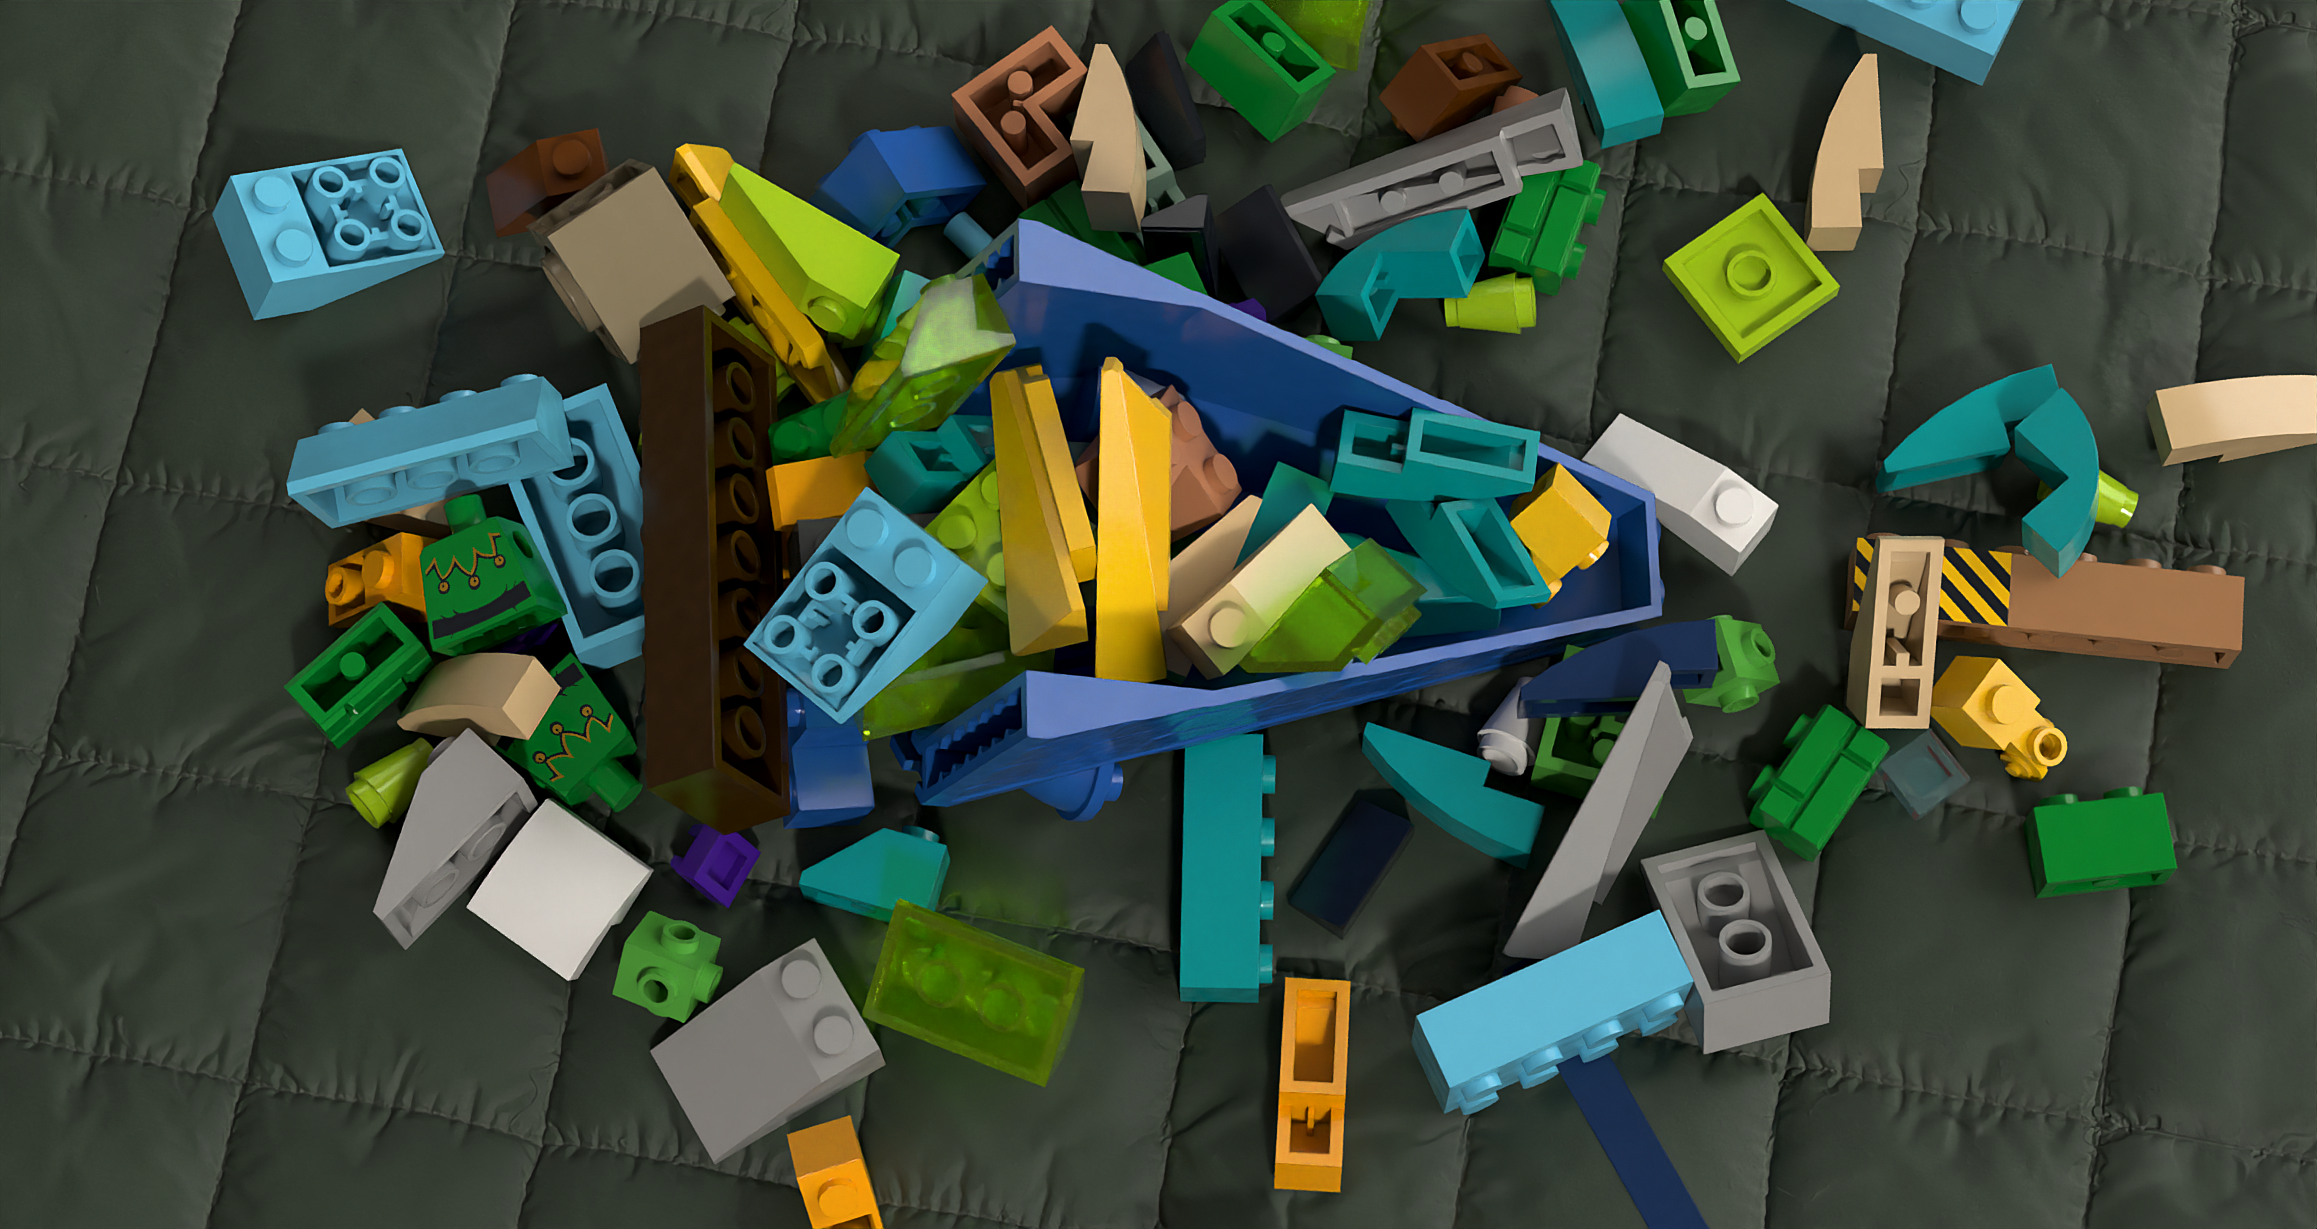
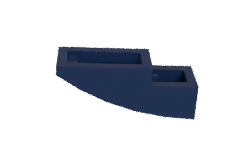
M1715 619L1669 623L1629 632L1590 646L1551 666L1520 688L1516 706L1517 719L1629 716L1659 660L1669 665L1672 689L1712 688L1718 672Z

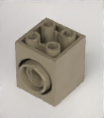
M631 158L526 226L545 255L540 260L541 267L567 309L588 333L594 331L609 353L630 365L640 357V328L703 304L718 316H722L726 311L722 303L736 295L655 167Z

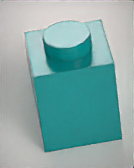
M909 825L903 826L901 832L883 828L802 871L798 884L806 900L928 934L948 871L950 857L947 845L940 844V837L929 830Z

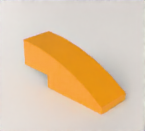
M1285 977L1274 1189L1340 1192L1351 981Z

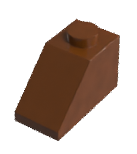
M1485 33L1421 45L1378 98L1392 113L1391 118L1396 127L1407 136L1412 137L1416 142L1460 127L1493 103L1497 96L1504 95L1509 86H1516L1523 76Z
M598 128L536 140L485 177L495 232L498 238L528 232L529 230L526 226L611 171Z

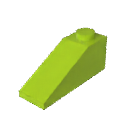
M734 162L728 171L719 206L800 312L811 317L813 322L822 329L829 332H838L854 341L887 290L900 255Z

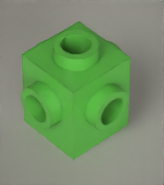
M1719 615L1709 618L1715 619L1718 672L1712 688L1682 689L1686 703L1721 707L1725 713L1738 712L1752 707L1759 702V693L1780 683L1774 665V646L1768 635L1763 631L1761 624L1733 620L1731 615Z
M649 911L625 941L612 995L643 1006L655 1015L670 1017L685 1023L699 1002L702 1001L709 1004L718 989L723 967L716 965L715 962L721 938L699 930L692 923L673 920Z

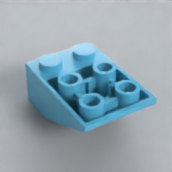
M402 148L230 176L212 213L254 320L313 310L438 260L445 254Z
M866 486L743 645L835 721L843 724L947 635L989 580L898 508Z

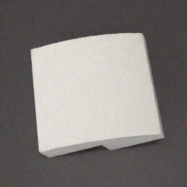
M551 797L543 802L512 840L466 908L567 981L579 978L611 925L622 922L654 870Z

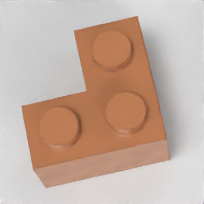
M1052 25L951 94L956 125L1025 211L1041 200H1047L1052 193L1071 181L1078 180L1077 164L1072 147L1055 125L1063 121L1065 115L1078 109L1088 69Z
M1171 384L1149 397L1151 399L1156 397L1172 413L1171 543L1224 517L1242 491V487L1238 483L1237 474L1231 462L1224 455L1217 452L1203 431L1201 420L1191 404L1182 400ZM1100 432L1074 464L1078 483L1097 512L1099 501Z

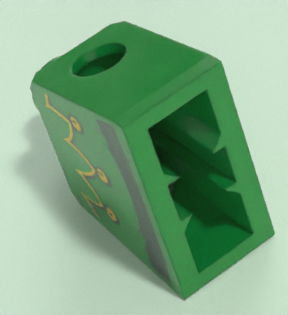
M476 494L454 498L443 506L451 535L424 547L419 556L429 637L433 651L454 657L480 653L568 614L566 605L530 532L523 524L499 516L487 519L481 496Z
M570 652L549 672L561 689L530 739L525 740L502 735L495 747H489L520 776L571 810L578 808L595 792L614 812H620L633 802L643 787L623 766L635 753L637 746L625 724L578 659Z

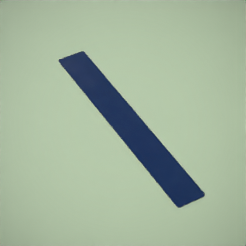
M1524 958L1505 968L1503 975L1504 977L1544 959ZM1606 1054L1589 1062H1583L1580 1055H1576L1556 1064L1558 1071L1648 1228L1710 1229L1610 1055Z

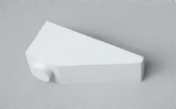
M1621 413L1582 459V462L1588 465L1598 467L1654 493L1656 517L1659 522L1731 576H1733L1768 533L1779 506L1728 467Z

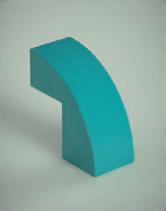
M1469 209L1437 212L1405 221L1373 236L1345 256L1330 271L1315 294L1332 338L1337 341H1379L1398 298H1467L1486 256Z
M2062 387L2015 427V456L2053 490L2047 498L2022 518V546L2058 579L2072 567L2088 543L2094 528L2099 499V460L2095 438L2084 413Z

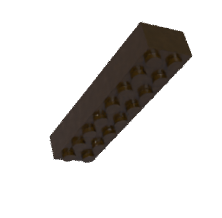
M703 304L640 328V357L638 358L637 367L641 378V412L638 416V424L642 434V467L639 471V481L643 493V524L640 528V538L643 545L644 581L641 584V596L644 603L645 639L642 642V655L645 661L646 697L643 701V715L646 721L647 752L643 769L647 781V790L725 836L791 814L786 680L743 645L783 594L781 531L774 530L766 470L773 467L768 429L771 424L778 422L776 359Z

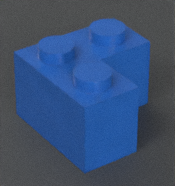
M916 125L905 130L886 132L874 129L861 134L849 145L848 156L835 170L827 173L816 182L814 186L815 193L807 203L891 250L911 227L949 223L952 218L969 205L987 185V182L950 126L921 128V126Z
M787 681L791 814L783 817L784 829L859 825L875 807L867 744L883 726L879 693L843 724H840Z

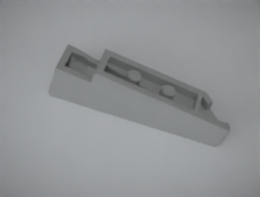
M1566 88L1557 89L1287 192L1281 196L1280 201L1290 219L1326 234V241L1348 250L1358 247L1373 236L1395 225L1420 216L1449 210H1470L1521 193L1523 188L1521 176L1570 169L1583 164L1570 97Z
M1659 660L1516 923L1502 951L1505 955L1510 957L1547 959L1579 944L1593 901L1602 905L1688 750L1693 735L1686 716L1681 717L1670 685L1671 671L1666 663Z

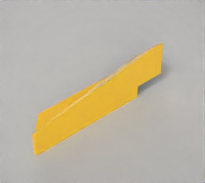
M687 143L682 145L675 151L668 181L690 208L689 222L736 295L730 299L750 324L754 323L788 371L790 377L796 382L812 405L849 390L853 375L836 344L825 342V330L815 324L811 317L800 312L719 206L728 171L734 164L730 154L720 147Z
M1106 357L1101 370L1095 678L1149 683L1164 679L1167 676V660L1159 611H1168L1170 604L1172 413L1156 397L1151 399L1123 371V364L1116 357Z
M1040 362L996 372L990 380V395L1010 646L1012 654L1019 657L1088 641L1085 606L1078 583L1097 579V555L1094 537L1048 375L1043 374Z

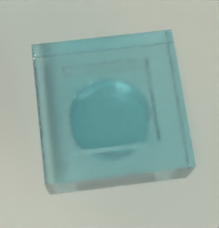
M1931 728L1882 762L1876 770L1916 822L1967 786L1971 779Z

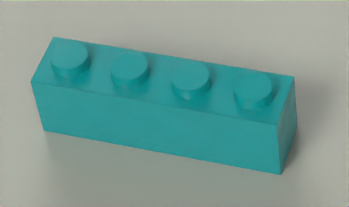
M1239 734L1185 748L1180 1001L1259 1003V984H1272L1273 944H1260V920H1273L1274 881H1261V856L1274 857L1275 818L1262 817V794H1275L1276 755H1263V734Z

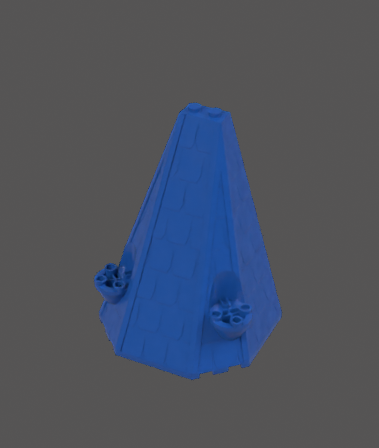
M1020 218L916 309L910 332L913 336L918 337V357L914 361L912 370L899 368L893 388L911 396L915 403L919 431L936 432L950 415L992 416L990 380L996 372L1040 362L1043 374H1047L1050 379L1067 442L1091 443L1100 432L1101 370L1106 357H1116L1123 364V371L1148 396L1172 384L1182 400L1191 404L1200 417L1203 431L1217 452L1224 455L1231 462L1236 471L1238 483L1242 487V491L1224 516L1250 495L1262 499L1278 461L1330 483L1336 440L1345 410L1409 422L1412 408L1415 407L1491 422L1362 363L1347 359L1291 332L1281 330L1205 294L1190 290L1132 262L1124 261L1039 221ZM1539 442L1534 482L1559 462L1612 515L1607 536L1609 545L1600 558L1591 566L1581 570L1576 565L1560 579L1562 586L1559 591L1541 608L1535 610L1530 604L1502 608L1501 621L1497 629L1352 642L1294 623L1292 613L1276 629L1256 678L1232 668L1224 676L1207 680L1193 663L1186 679L1181 685L1165 678L1149 683L1047 673L1041 672V670L1040 672L1026 670L995 691L926 706H917L914 703L905 684L903 671L879 692L883 724L893 725L898 734H892L889 746L902 770L918 771L922 781H917L914 792L921 805L949 807L1021 788L1033 798L1054 807L1060 817L1068 821L1085 822L1093 819L1102 808L1104 801L1114 802L1119 798L1123 786V772L1120 764L1115 762L1188 748L1564 653L1567 644L1584 648L1639 630L1640 627L1662 616V605L1665 596V588L1659 571L1658 545L1661 537V526L1656 517L1655 494ZM1334 493L1324 518L1336 532L1354 533L1364 537L1371 543L1402 553H1417L1386 510L1385 505L1388 499ZM1522 493L1494 497L1507 519L1512 502ZM943 510L928 513H941ZM1222 518L1193 533H1205Z

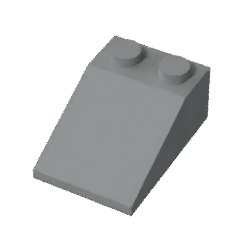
M469 727L458 738L450 736L443 740L428 757L427 765L429 767L421 773L373 913L405 950L506 850L519 831L540 807L524 778Z
M1764 829L1641 860V871L1653 911L1660 910L1694 980L1683 1008L1703 1054L1829 1023L1831 971Z
M815 938L753 973L650 1051L714 1164L719 1163L886 1065L879 1046Z

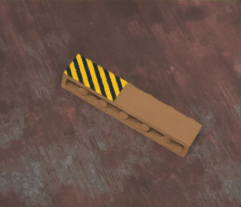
M1873 533L1868 535L1867 538H1857L1849 556L1844 630L1854 631L1877 536L1900 535ZM1944 539L1936 639L2228 669L2242 650L2245 577L2226 575V571L2223 568L2211 565H2197L2189 567L2186 571L2161 569L2159 562L2150 559H2130L2122 564L2097 562V557L2094 555L2081 553L2072 567L2058 579L2024 547L2001 546L1994 551L1969 549V545L1963 541Z

